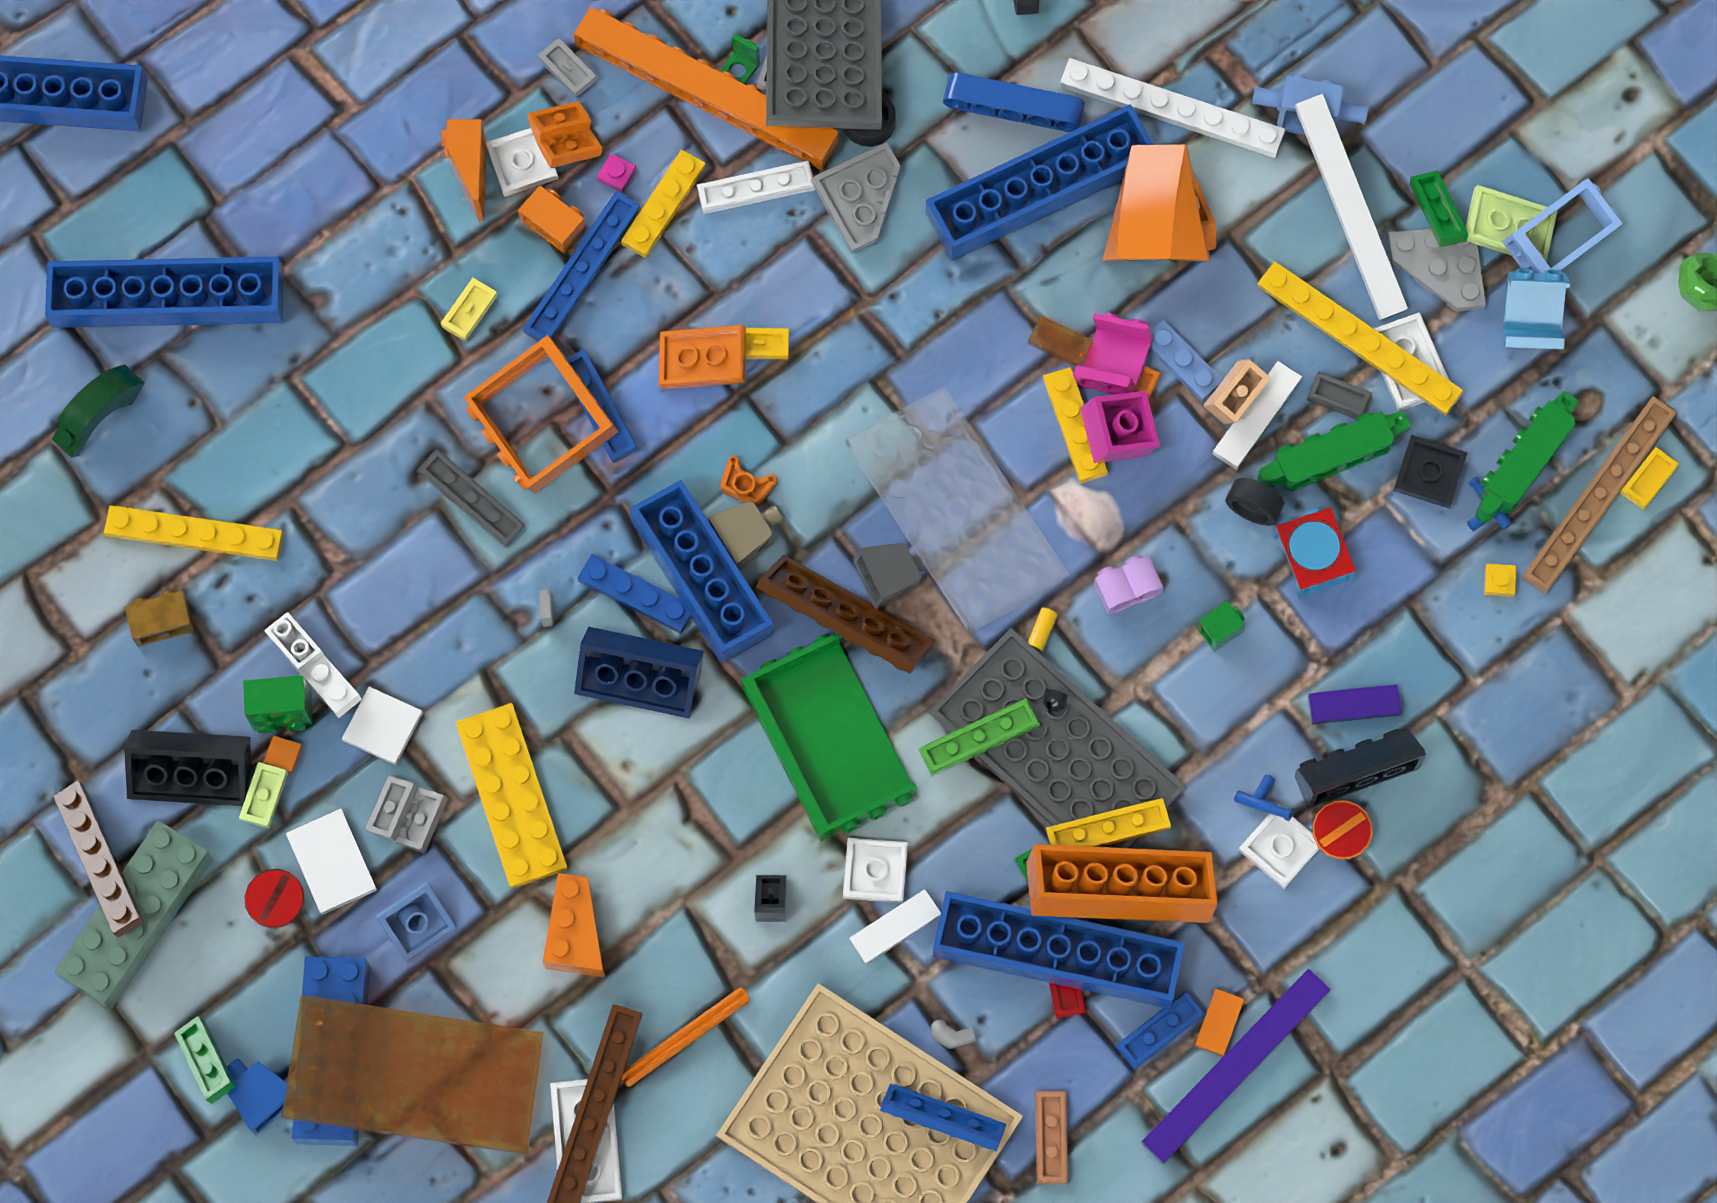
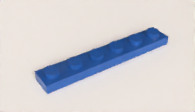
M615 191L523 327V333L537 341H540L547 335L553 340L640 211V204Z

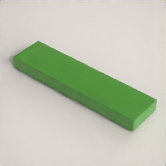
M1027 698L930 742L920 747L918 751L932 777L1036 729L1040 724Z

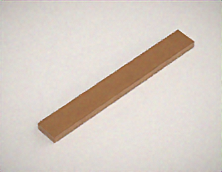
M1652 396L1521 577L1523 580L1546 595L1677 414L1675 410Z

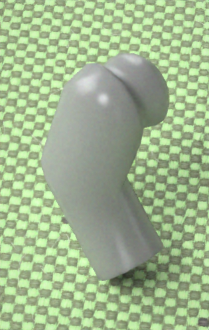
M936 1020L931 1025L932 1037L946 1048L954 1049L976 1042L972 1027L956 1032L947 1026L943 1020Z

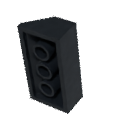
M1395 729L1385 733L1383 739L1374 742L1372 739L1363 740L1355 745V749L1346 752L1344 749L1335 750L1327 755L1328 758L1317 762L1314 758L1304 761L1299 765L1300 768L1297 769L1294 777L1307 809L1419 770L1426 752L1409 729L1400 732V729Z
M131 730L124 747L127 799L243 806L249 789L251 737Z

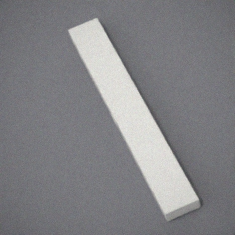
M1323 94L1295 104L1294 107L1379 320L1408 309Z

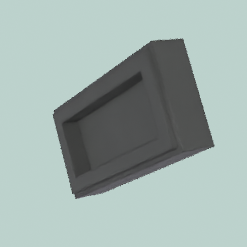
M1317 372L1307 401L1357 420L1358 417L1364 414L1372 392Z

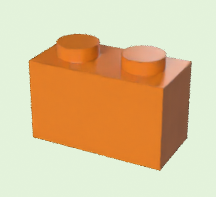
M540 185L518 209L520 221L563 254L568 251L586 230L584 214L573 205L568 207L562 202V198L552 189L547 191Z

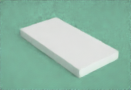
M588 1079L550 1083L557 1170ZM614 1104L581 1203L623 1200Z

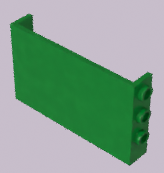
M837 633L831 636L829 634L821 635L813 641L814 644L804 649L802 646L796 647L787 653V657L776 661V659L769 660L760 666V670L741 678L742 688L820 842L842 831L845 834L859 828L860 822L866 819L877 820L887 814V809L895 805L899 808L906 806L914 801L913 797L917 795V787L915 783H911L840 645V638Z

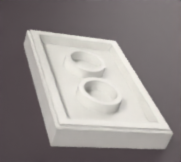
M1420 312L1374 328L1380 334L1449 380ZM1382 373L1398 411L1424 402Z
M342 809L286 833L321 915L377 891Z

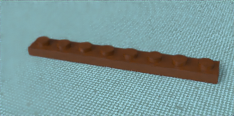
M615 1004L612 1005L547 1203H581L643 1016L641 1012Z

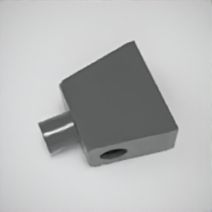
M903 542L861 548L853 560L875 610L914 590L921 581L919 572L929 569L927 556L924 553L912 556L907 545Z

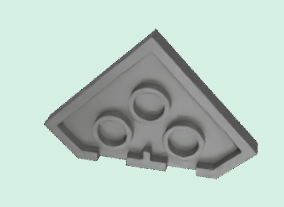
M887 142L811 178L814 189L851 254L876 243L900 170V164Z
M1431 229L1388 233L1387 239L1392 265L1399 270L1403 269L1415 278L1414 281L1432 295L1435 293L1447 302L1446 305L1455 312L1485 309L1486 302L1477 244L1465 241L1439 247Z

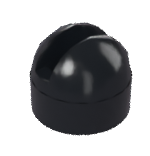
M1045 689L1043 704L1048 711L1060 712L1067 703L1068 694Z

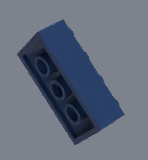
M588 626L580 644L574 694L690 719L700 679L704 651Z

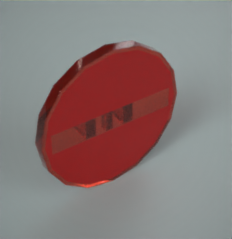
M281 869L265 870L256 875L248 884L244 895L245 908L250 918L260 926L270 929L282 928L294 922L302 912L305 903L304 889L299 880L290 872Z

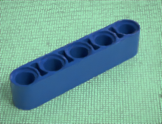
M963 73L949 74L943 98V104L952 109L1064 132H1072L1080 128L1085 102L1075 96Z

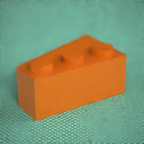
M558 873L543 956L545 969L605 977L588 877Z

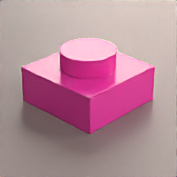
M611 153L597 175V181L623 193L636 172V166Z

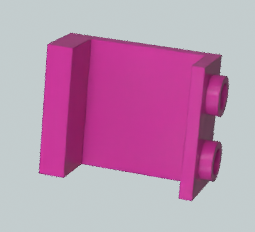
M1094 313L1093 320L1097 329L1084 366L1076 365L1073 374L1078 387L1112 395L1136 392L1154 339L1150 326L1140 319L1129 321L1121 319L1112 313H1105L1104 315Z

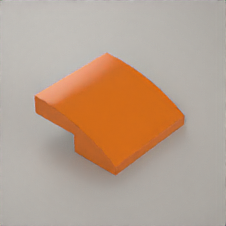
M579 101L528 113L527 118L532 133L550 168L601 156L602 146L591 131V119Z

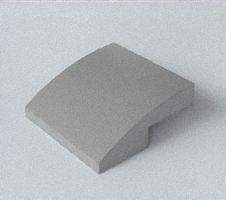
M388 776L365 830L385 840L425 853L448 799L442 794L419 788L414 783Z

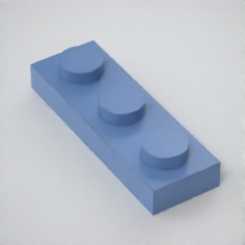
M1163 320L1152 330L1154 339L1150 351L1202 403L1216 390L1223 379Z

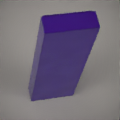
M1397 684L1308 694L1312 725L1401 715Z

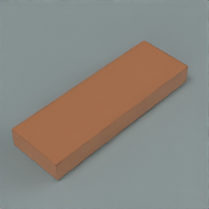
M1035 1091L1037 1185L1068 1184L1066 1091Z

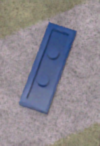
M1186 990L1173 1000L1171 1009L1163 1008L1116 1044L1115 1047L1135 1071L1206 1016V1013Z

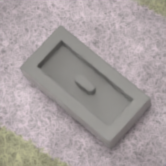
M560 38L556 39L538 54V60L575 98L597 81L596 75Z

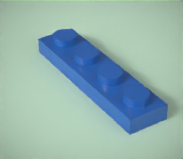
M583 349L569 357L567 360L619 431L602 444L610 460L616 463L637 451L639 448L588 353ZM578 398L594 430H598L600 427Z
M594 554L590 555L577 578L581 584L682 634L691 618L680 598Z
M890 1083L880 1111L891 1114L894 1117L908 1120L996 1152L1006 1127V1123Z

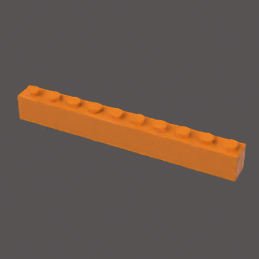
M590 7L574 32V40L577 47L802 161H809L810 165L822 171L839 144V132L836 128L766 126V95L759 88L752 84L745 85L737 81L736 77L729 72L723 71L721 73L713 69L703 59L695 60L689 57L683 49L676 46L672 48L664 44L659 37L653 34L646 35L638 31V28L625 21L622 23L614 19L612 14L606 10L599 9L598 11Z

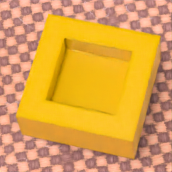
M1486 564L1484 595L1514 597L1516 565Z

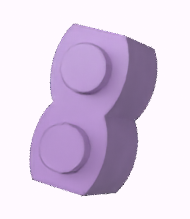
M1140 555L1126 560L1123 567L1114 569L1113 566H1109L1097 573L1098 576L1095 577L1094 586L1107 615L1120 612L1134 604L1142 603L1162 594L1163 585L1149 556L1141 558Z

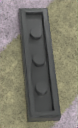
M438 449L417 470L422 477L503 547L507 548L524 529L525 524Z

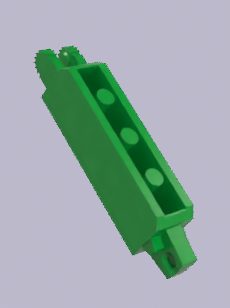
M1563 391L1553 402L1549 400L1543 409L1537 406L1528 419L1532 424L1527 430L1523 427L1519 430L1512 441L1516 444L1511 451L1505 449L1496 462L1500 467L1495 473L1490 470L1480 485L1484 489L1479 497L1483 500L1475 513V517H1477L1479 522L1489 523L1498 510L1504 514L1513 512L1574 427L1575 421L1571 414L1578 402L1575 397Z
M1382 411L1373 414V412L1365 413L1358 417L1354 423L1349 425L1340 423L1331 428L1329 433L1321 436L1319 433L1307 437L1302 444L1283 446L1275 454L1273 462L1261 467L1257 481L1268 487L1283 484L1284 489L1294 492L1388 454L1393 439L1410 430V422L1404 411L1385 416Z

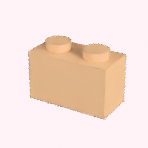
M1250 359L1237 361L1203 406L1223 424L1236 423L1271 377Z

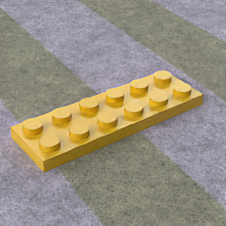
M510 703L456 721L510 888L513 889L568 870L513 704Z

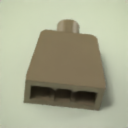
M749 501L708 517V521L740 571L774 543V535L770 528L783 521V518L775 505L760 513L754 502Z

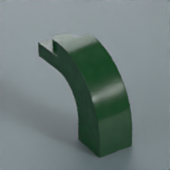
M125 364L109 369L97 376L80 390L64 408L57 419L61 424L53 435L52 440L71 458L79 456L99 423L113 411L132 405L145 382Z

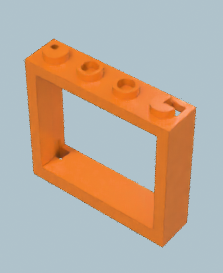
M549 335L545 336L464 396L469 405L466 408L468 414L475 422L480 420L485 427L481 430L484 437L491 445L493 443L497 444L501 450L497 453L501 461L507 468L511 465L517 474L513 476L515 481L523 490L528 488L534 494L619 432ZM547 357H550L600 428L533 477L483 405Z

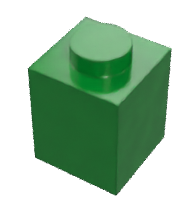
M1226 601L1198 621L1197 630L1215 652L1243 632L1245 617L1237 606L1232 607Z

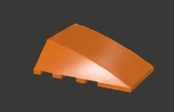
M1132 145L1102 261H1211L1204 241L1206 237L1204 225H1201L1198 211L1200 208L1199 200L1195 196L1193 186L1195 180L1188 145Z

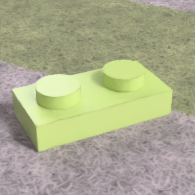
M258 762L239 816L241 821L270 828L288 775L287 770Z

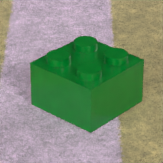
M303 675L243 680L244 713L254 731L258 730V733L269 734L274 733L279 728H287L289 731H302L305 729V726H313L312 691Z

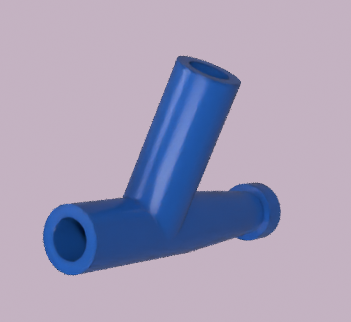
M1477 476L1469 481L1468 484L1480 496L1484 487L1480 485V479ZM1500 510L1493 517L1503 530L1512 524L1506 513ZM1477 517L1467 521V525L1472 531L1485 524L1484 522H1479Z
M1264 775L1253 795L1239 790L1235 794L1234 801L1282 817L1286 821H1290L1293 816V810L1285 809L1264 800L1275 782L1271 775Z

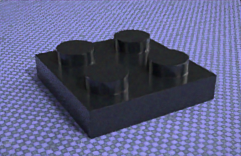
M1411 435L1393 491L1450 509L1468 452Z

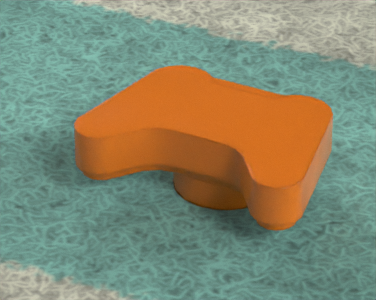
M731 456L728 459L720 483L721 491L742 503L753 501L756 507H759L777 486V477L770 474L763 478H756L741 469L737 456Z

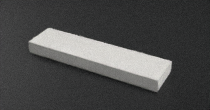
M809 161L697 185L703 214L815 190L811 183L812 173Z
M1279 361L1269 372L1268 376L1271 377L1238 421L1231 425L1213 450L1214 456L1236 470L1301 381L1302 376Z

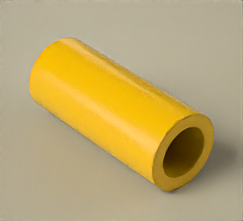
M1041 608L1027 642L1039 653L1043 652L1058 615L1047 608Z

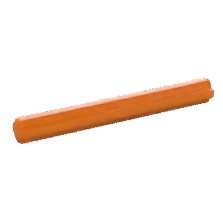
M742 987L738 988L625 1068L622 1076L623 1082L628 1087L632 1086L749 1003L750 998Z

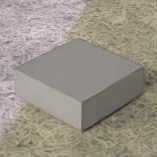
M539 590L540 614L543 627L554 626L552 593L550 590Z

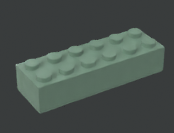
M157 820L123 870V875L144 922L118 938L112 933L102 907L99 905L54 972L68 984L112 1010L212 862L213 858L210 853Z

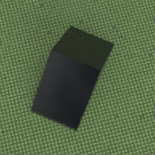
M756 875L754 905L756 922H786V875Z

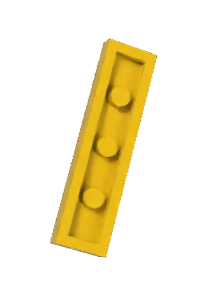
M681 149L622 238L621 244L640 256L647 258L706 168V163Z
M1071 367L1043 375V382L1079 484L1107 476L1108 471L1105 462H1093L1080 410L1084 403L1073 377Z
M1160 798L1046 827V833L1050 845L1102 847L1169 830L1171 825L1164 800Z

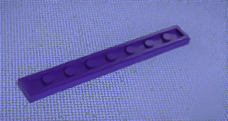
M1308 968L1141 1141V1144L1164 1164L1331 989Z

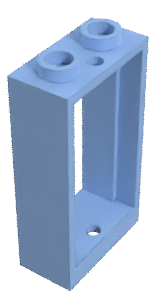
M1587 178L1503 240L1502 243L1521 268L1531 269L1534 273H1545L1546 270L1550 269L1562 270L1623 223L1620 221L1617 211L1609 206L1602 197L1599 187ZM1579 194L1604 229L1550 268L1525 233Z

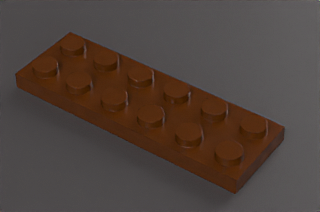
M782 555L759 579L756 588L765 592L767 596L785 603L795 612L810 617L820 626L833 630L845 640L858 644L870 654L881 657L893 664L895 668L906 671L909 674L913 672L932 650L936 641L882 609L875 610L873 604L785 555Z

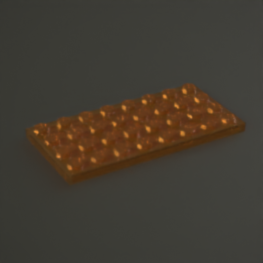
M301 995L281 1119L526 1155L528 1152L544 1032Z

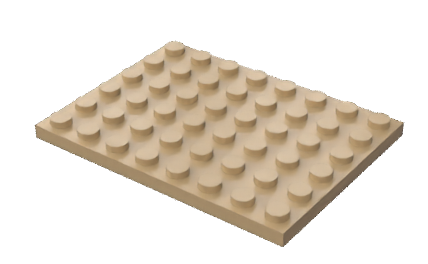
M818 983L716 1134V1137L816 1203H968L1023 1116ZM890 1083L1006 1123L997 1152L880 1111Z

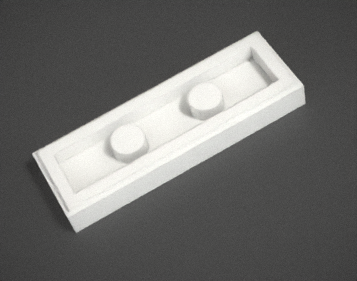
M924 889L851 936L849 940L867 965L938 919L941 912Z

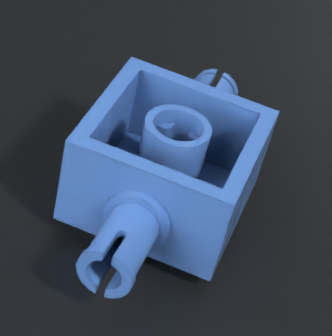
M1303 75L1287 76L1284 89L1281 88V91L1255 86L1252 100L1253 105L1277 108V111H1279L1277 126L1284 128L1285 132L1301 135L1306 134L1294 105L1317 95L1323 94L1335 126L1339 120L1365 125L1368 106L1343 103L1341 97L1344 86L1337 85V83L1330 80H1323L1321 82L1309 80Z

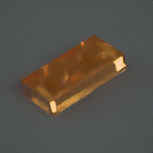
M1041 316L1028 339V344L1073 366H1081L1093 345V340Z

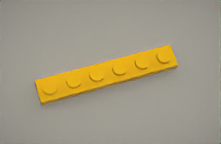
M112 505L109 506L104 534L107 537L278 561L284 535L282 530Z

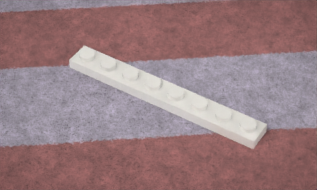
M1069 58L1060 81L1061 88L1122 108L1131 104L1137 113L1273 158L1277 155L1285 132L1284 128Z

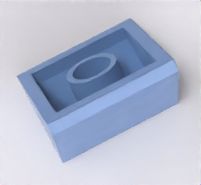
M427 882L376 915L380 925L405 962L456 928Z

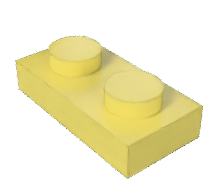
M472 278L442 320L441 327L466 342L497 298V292Z

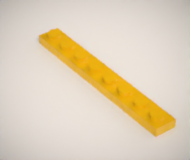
M1273 262L1257 283L1258 288L1446 416L1462 396L1463 390L1277 262Z

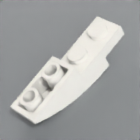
M288 612L264 630L301 676H304L307 684L338 718L362 700L355 689L325 657L321 649Z

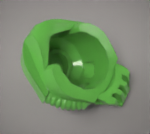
M1717 251L1714 255L1710 253L1693 254L1683 260L1679 267L1678 287L1680 295L1698 311L1717 310Z

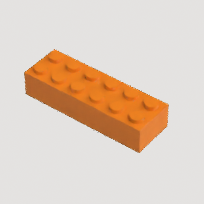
M1034 844L1026 862L1031 916L1209 923L1218 905L1211 852Z

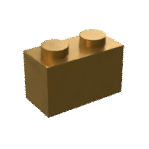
M165 591L160 594V597L153 599L138 598L132 601V604L125 606L131 636L137 647L195 632L188 600L183 591Z

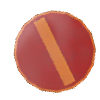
M1334 801L1325 805L1316 814L1312 825L1313 838L1317 847L1327 856L1337 860L1352 859L1359 856L1369 846L1373 835L1372 822L1367 812L1359 805L1349 801Z

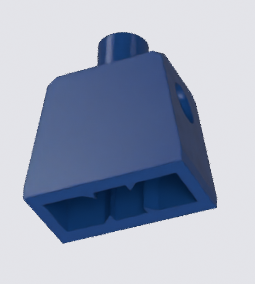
M239 1058L233 1060L227 1066L236 1085L227 1094L247 1127L255 1136L294 1102L295 1090L259 1061L249 1069Z

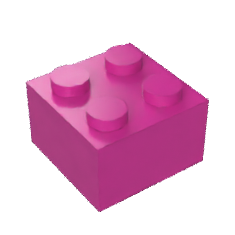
M1146 391L1096 396L1080 408L1094 463L1142 458L1160 447Z

